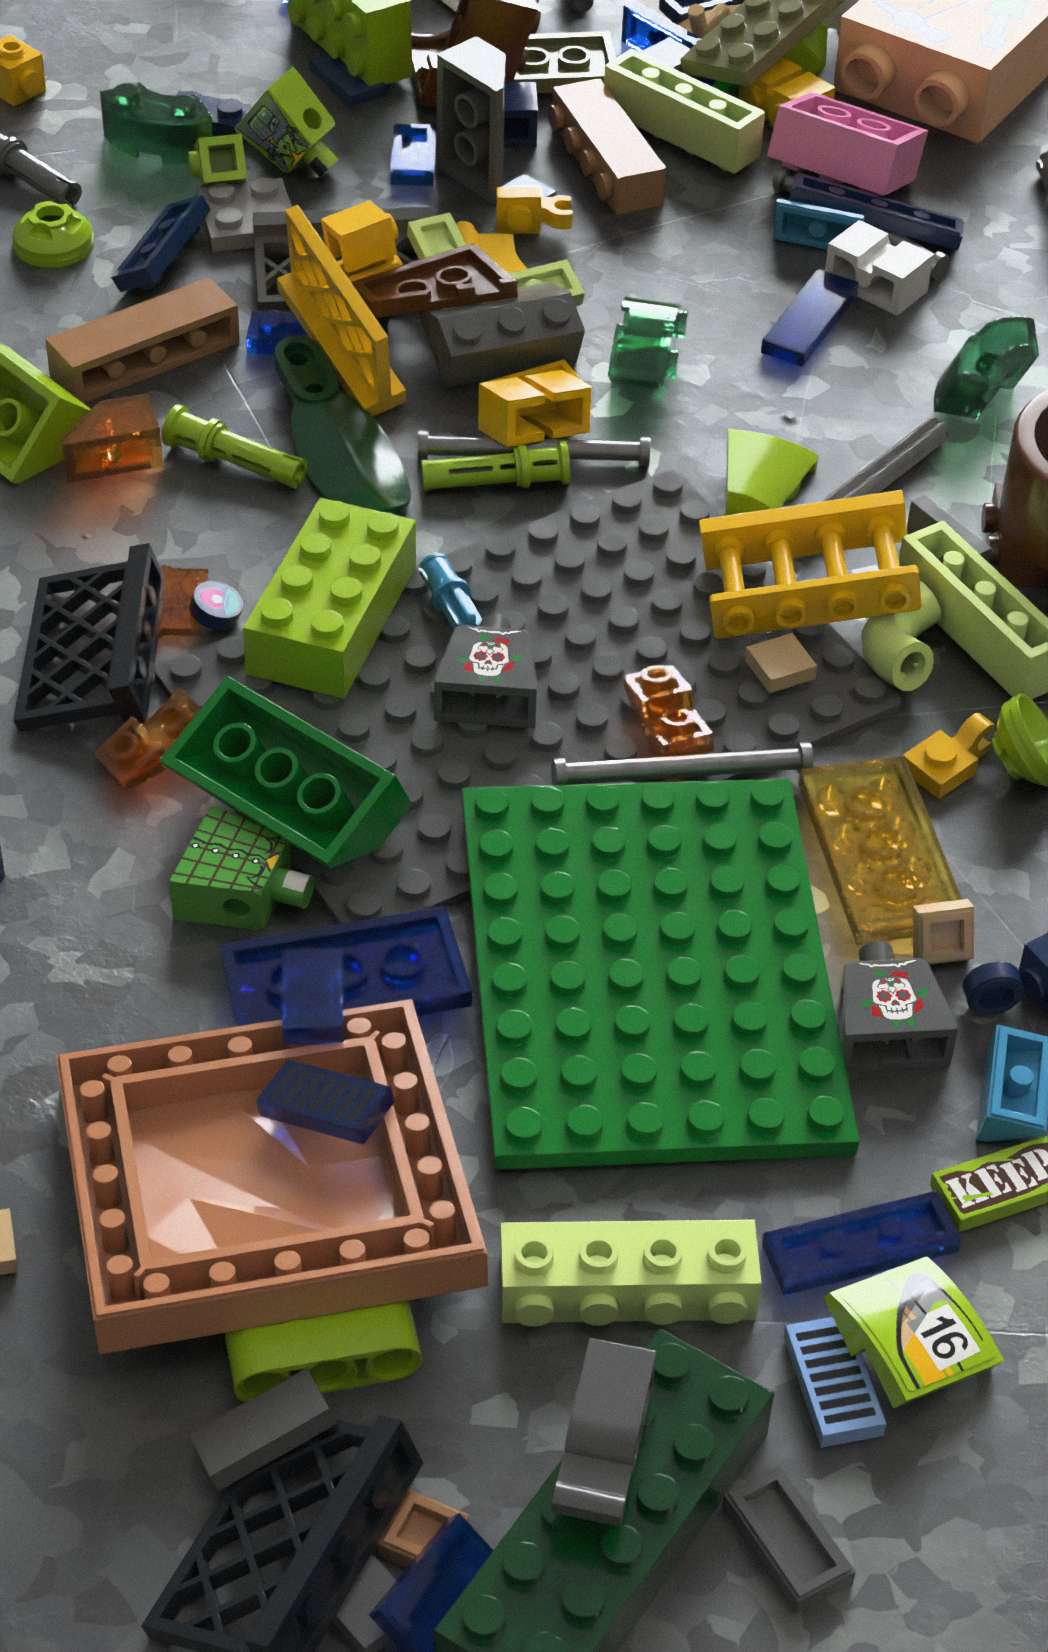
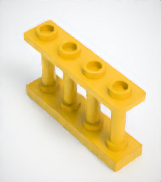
M902 490L699 520L706 571L721 569L724 592L712 594L709 597L714 636L717 639L917 611L922 607L918 567L916 565L900 567L895 543L902 542V538L907 535L905 501ZM874 546L879 570L848 574L844 551ZM823 554L827 578L796 582L792 558ZM772 561L776 585L745 589L742 566Z

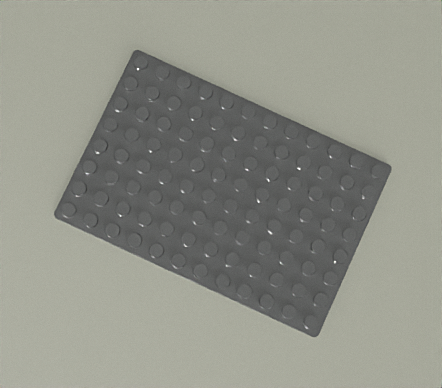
M674 470L662 472L445 554L451 562L456 575L465 580L471 589L470 599L482 619L489 614H499L510 621L511 629H522L531 634L537 678L535 728L434 721V679L454 630L445 614L437 611L431 602L432 592L418 572V569H423L420 567V564L416 565L412 576L345 699L246 675L243 631L160 662L154 668L156 681L188 724L224 678L229 676L397 776L413 805L379 849L330 869L290 844L291 863L298 872L314 876V894L351 942L357 944L364 943L470 897L461 803L462 788L552 785L551 762L555 758H564L566 763L787 749L795 748L798 742H810L812 748H815L898 712L902 700L901 696L867 665L858 652L829 623L722 639L715 638L709 597L712 594L723 593L724 586L721 569L706 571L699 520L720 517L722 515L679 472ZM768 562L742 566L745 589L776 585L773 567ZM793 633L817 664L816 679L769 693L746 663V647ZM757 772L592 784L741 780Z

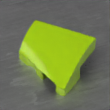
M728 429L725 516L784 507L785 502L793 500L798 494L801 480L808 471L814 473L817 470L818 454L799 444L779 437L746 430Z

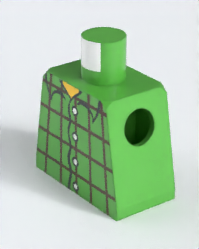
M210 806L169 880L173 919L259 930L266 926L278 902L305 909L310 902L314 889V876L291 870L290 843L259 824Z

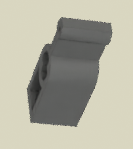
M589 1338L570 1416L564 1455L554 1489L551 1505L552 1513L621 1526L630 1480L637 1460L653 1387L657 1351Z

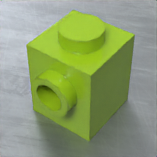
M242 134L198 138L194 144L195 151L188 152L191 178H199L200 188L209 187L216 183H242L248 179Z

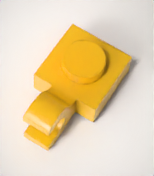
M496 187V233L540 234L541 223L559 230L572 228L573 211L571 210V197L561 195L542 198L541 187Z
M975 713L962 724L953 738L939 730L902 755L900 770L936 798L940 799L977 774L978 757L984 755L991 748L992 744L983 736L992 731L995 724L982 714Z

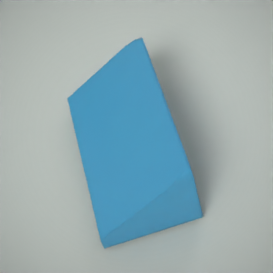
M778 198L772 239L828 250L829 242L858 220L865 222L864 215Z
M997 1024L985 1055L976 1140L993 1142L1042 1137L1046 1133L1048 1119V1037Z

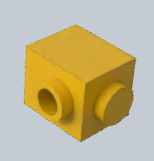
M12 35L0 39V98L10 105L16 106L45 92L46 83L42 53Z

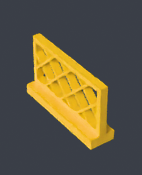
M295 205L286 209L291 272L277 278L278 291L310 339L319 344L346 393L353 397L364 411L367 410L374 417L407 402L406 389L390 367L388 335L300 207Z

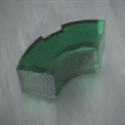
M141 82L134 84L123 83L113 89L100 91L104 137L114 147L128 155L138 158L140 151L161 156L162 163L189 164L188 152L195 151L194 144L197 139L213 137L212 115L196 94L164 95L149 90Z
M628 296L624 298L621 305V311H625L623 324L616 325L608 370V377L612 383L667 389L668 377L676 378L678 372L680 350L676 349L677 338L685 339L689 311L681 310V303Z
M1012 316L987 322L982 329L969 336L937 382L933 401L934 412L977 419L999 389H1014L1039 357L1034 318Z

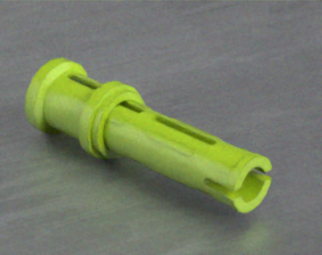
M180 404L175 405L169 411L163 424L161 439L164 445L172 448L177 445L197 452L198 457L205 461L225 460L294 489L300 486L307 470V461L305 459L289 455L255 440L237 435L229 431L223 421L216 418L208 421L190 414L188 408Z
M559 441L555 447L528 449L525 444L517 445V448H513V453L430 461L421 460L424 491L515 482L516 487L521 486L524 489L529 488L531 483L560 480L562 485H568L571 482L567 441ZM547 463H553V464H554V465H545V466H534V465H536V464H547ZM511 466H513V468H514V469H503V470L500 469V467H511ZM478 469H490V470H491V471L459 473V474H450V473H449V472H456V471H467V470H478Z

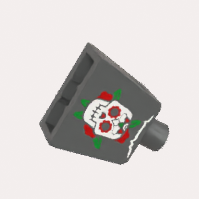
M499 614L485 616L481 620L480 626L460 625L456 627L434 679V721L535 728L537 678L531 634L526 630L511 629L510 621Z
M874 941L864 945L859 951L860 961H850L844 965L839 993L838 1030L846 1072L950 1066L958 1026L928 962L921 958L895 959L892 946L884 941Z

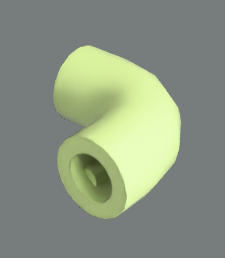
M921 581L922 607L920 610L868 617L861 632L863 658L867 665L881 679L902 691H912L919 688L932 672L934 663L933 652L927 644L916 638L940 621L942 617L941 608L936 597Z

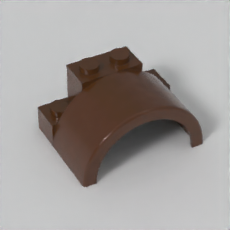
M460 0L450 30L435 34L411 33L413 80L420 105L437 109V54L475 36L506 54L505 82H513L517 71L522 72L525 67L528 53L526 44L529 35L535 34L539 27L541 10L537 7L536 1Z
M1048 390L1033 398L1019 413L1014 425L1004 482L995 483L992 503H984L982 508L981 530L983 533L990 534L987 535L986 543L992 547L989 564L993 565L1014 587L1048 588Z

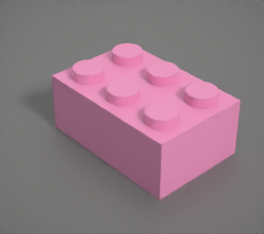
M811 92L779 105L767 156L780 160L782 167L786 166L793 169V171L802 172L807 169L819 173V179L840 185L845 182L857 186L858 190L883 197L915 180L928 130Z

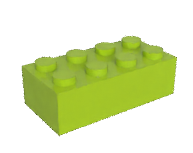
M289 0L287 2V10L291 21L326 50L333 59L340 58L346 64L349 73L354 77L359 76L368 86L382 82L387 85L413 77L410 0Z
M320 497L243 626L246 675L345 699L416 568V520Z

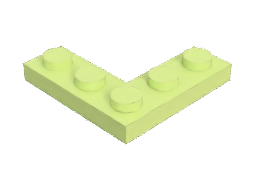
M450 212L408 222L407 236L419 260L466 245ZM568 259L509 273L517 281V288L551 282L571 292L576 306L583 305L585 292Z

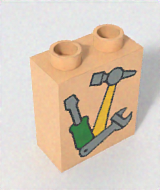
M859 0L841 16L833 86L836 87L835 91L978 144L1048 76V0Z

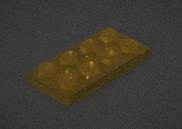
M905 756L800 769L798 785L856 945L868 944L874 941L913 938V906L962 900Z

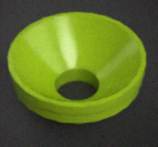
M52 201L38 203L13 228L12 245L15 254L20 260L37 267L58 268L69 266L86 258L94 247V233L90 222L81 213L75 211L67 204H56Z
M1019 693L1001 707L997 719V731L994 733L995 737L992 738L993 747L1008 773L1015 780L1023 779L1036 785L1048 787V719L1029 696Z

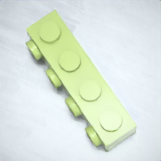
M633 49L605 65L604 84L635 126L651 133L657 138L664 139L684 149L692 155H697L719 166L722 170L730 171L734 174L761 156L765 111Z
M945 521L904 536L902 538L899 566L916 565L918 567L920 581L932 591L940 605L942 617L937 624L1012 697L1019 693H1024L1031 699L1048 693V618Z
M755 1220L501 1223L500 1290L502 1323L542 1326L551 1322H585L590 1325L600 1326L612 1322L649 1321L653 1324L666 1325L676 1321L713 1320L721 1324H731L741 1320H756L762 1282Z

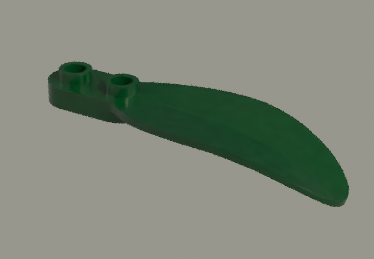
M291 336L281 340L276 345L274 351L275 370L293 404L290 425L292 442L296 456L307 461L305 476L309 483L325 499L341 501L346 504L387 513L405 509L411 501L410 485L403 465L382 428L367 410L364 411L353 397L338 388L337 377L316 341L304 336Z

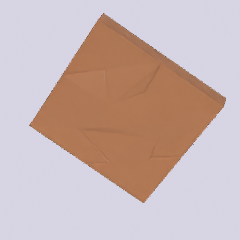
M412 999L56 1055L99 1355L288 1322L296 1318L305 1319L488 1287L487 1249ZM292 1066L301 1067L277 1100H268ZM305 1069L312 1070V1074L288 1105L280 1103ZM318 1072L326 1074L302 1108L293 1107ZM331 1076L338 1077L339 1079L314 1112L306 1110ZM343 1080L352 1081L328 1115L319 1114ZM357 1083L364 1084L365 1086L340 1119L333 1118V1115ZM369 1087L378 1088L353 1123L345 1121Z

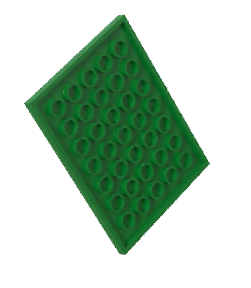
M790 779L462 788L461 803L494 1170L857 1155L860 1140Z

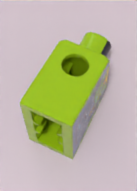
M291 67L266 89L234 128L239 134H242L245 140L286 173L291 172L304 160L321 178L339 161L333 152L322 142L335 127V121L294 67Z

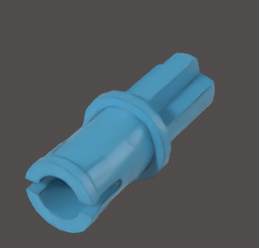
M433 553L426 556L420 562V567L423 569H418V572L432 592L431 602L435 609L445 614L453 630L460 625L480 626L482 618L470 599L471 589L465 580L456 575L448 557L443 553Z

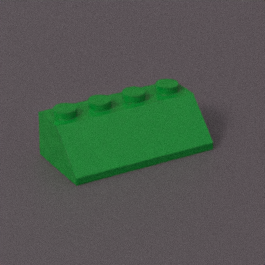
M229 676L224 678L160 759L163 766L330 869L379 849L413 805L395 774Z

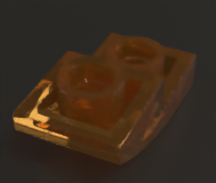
M673 665L649 666L643 669L642 672L623 676V685L634 713L659 757L697 755L714 751L713 732L694 710L692 688Z
M179 688L143 725L131 716L94 755L124 787L129 789L168 769L162 765L160 759L201 708Z

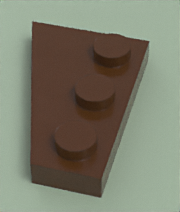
M474 243L351 282L375 318L518 297L517 281Z

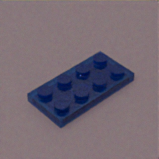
M446 906L220 944L221 963L236 1027L409 999L413 1001L417 1016L472 1007V988Z

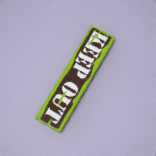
M1048 1135L932 1173L929 1186L958 1233L1048 1203Z

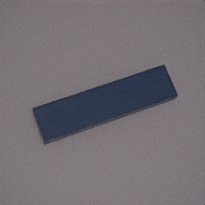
M802 173L795 174L789 201L864 215L865 223L873 227L958 251L963 238L964 221L962 219Z

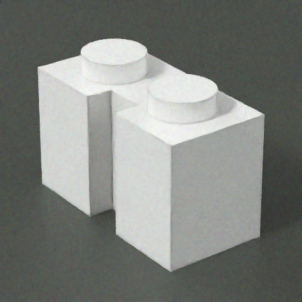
M858 220L828 243L824 281L898 316L928 292L933 254L905 241H902L895 247L891 245L888 233Z

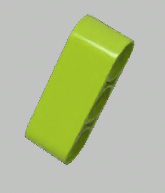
M409 1300L305 1319L296 1318L288 1322L231 1331L225 1334L234 1393L243 1402L251 1400L305 1368H308L320 1392L326 1393L402 1379L413 1374L423 1361Z

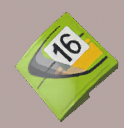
M928 1257L830 1292L823 1297L851 1356L866 1351L893 1409L988 1371L1004 1362L993 1338L969 1301L951 1279Z

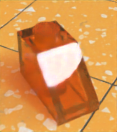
M148 393L98 402L61 438L67 483L163 467L160 427Z

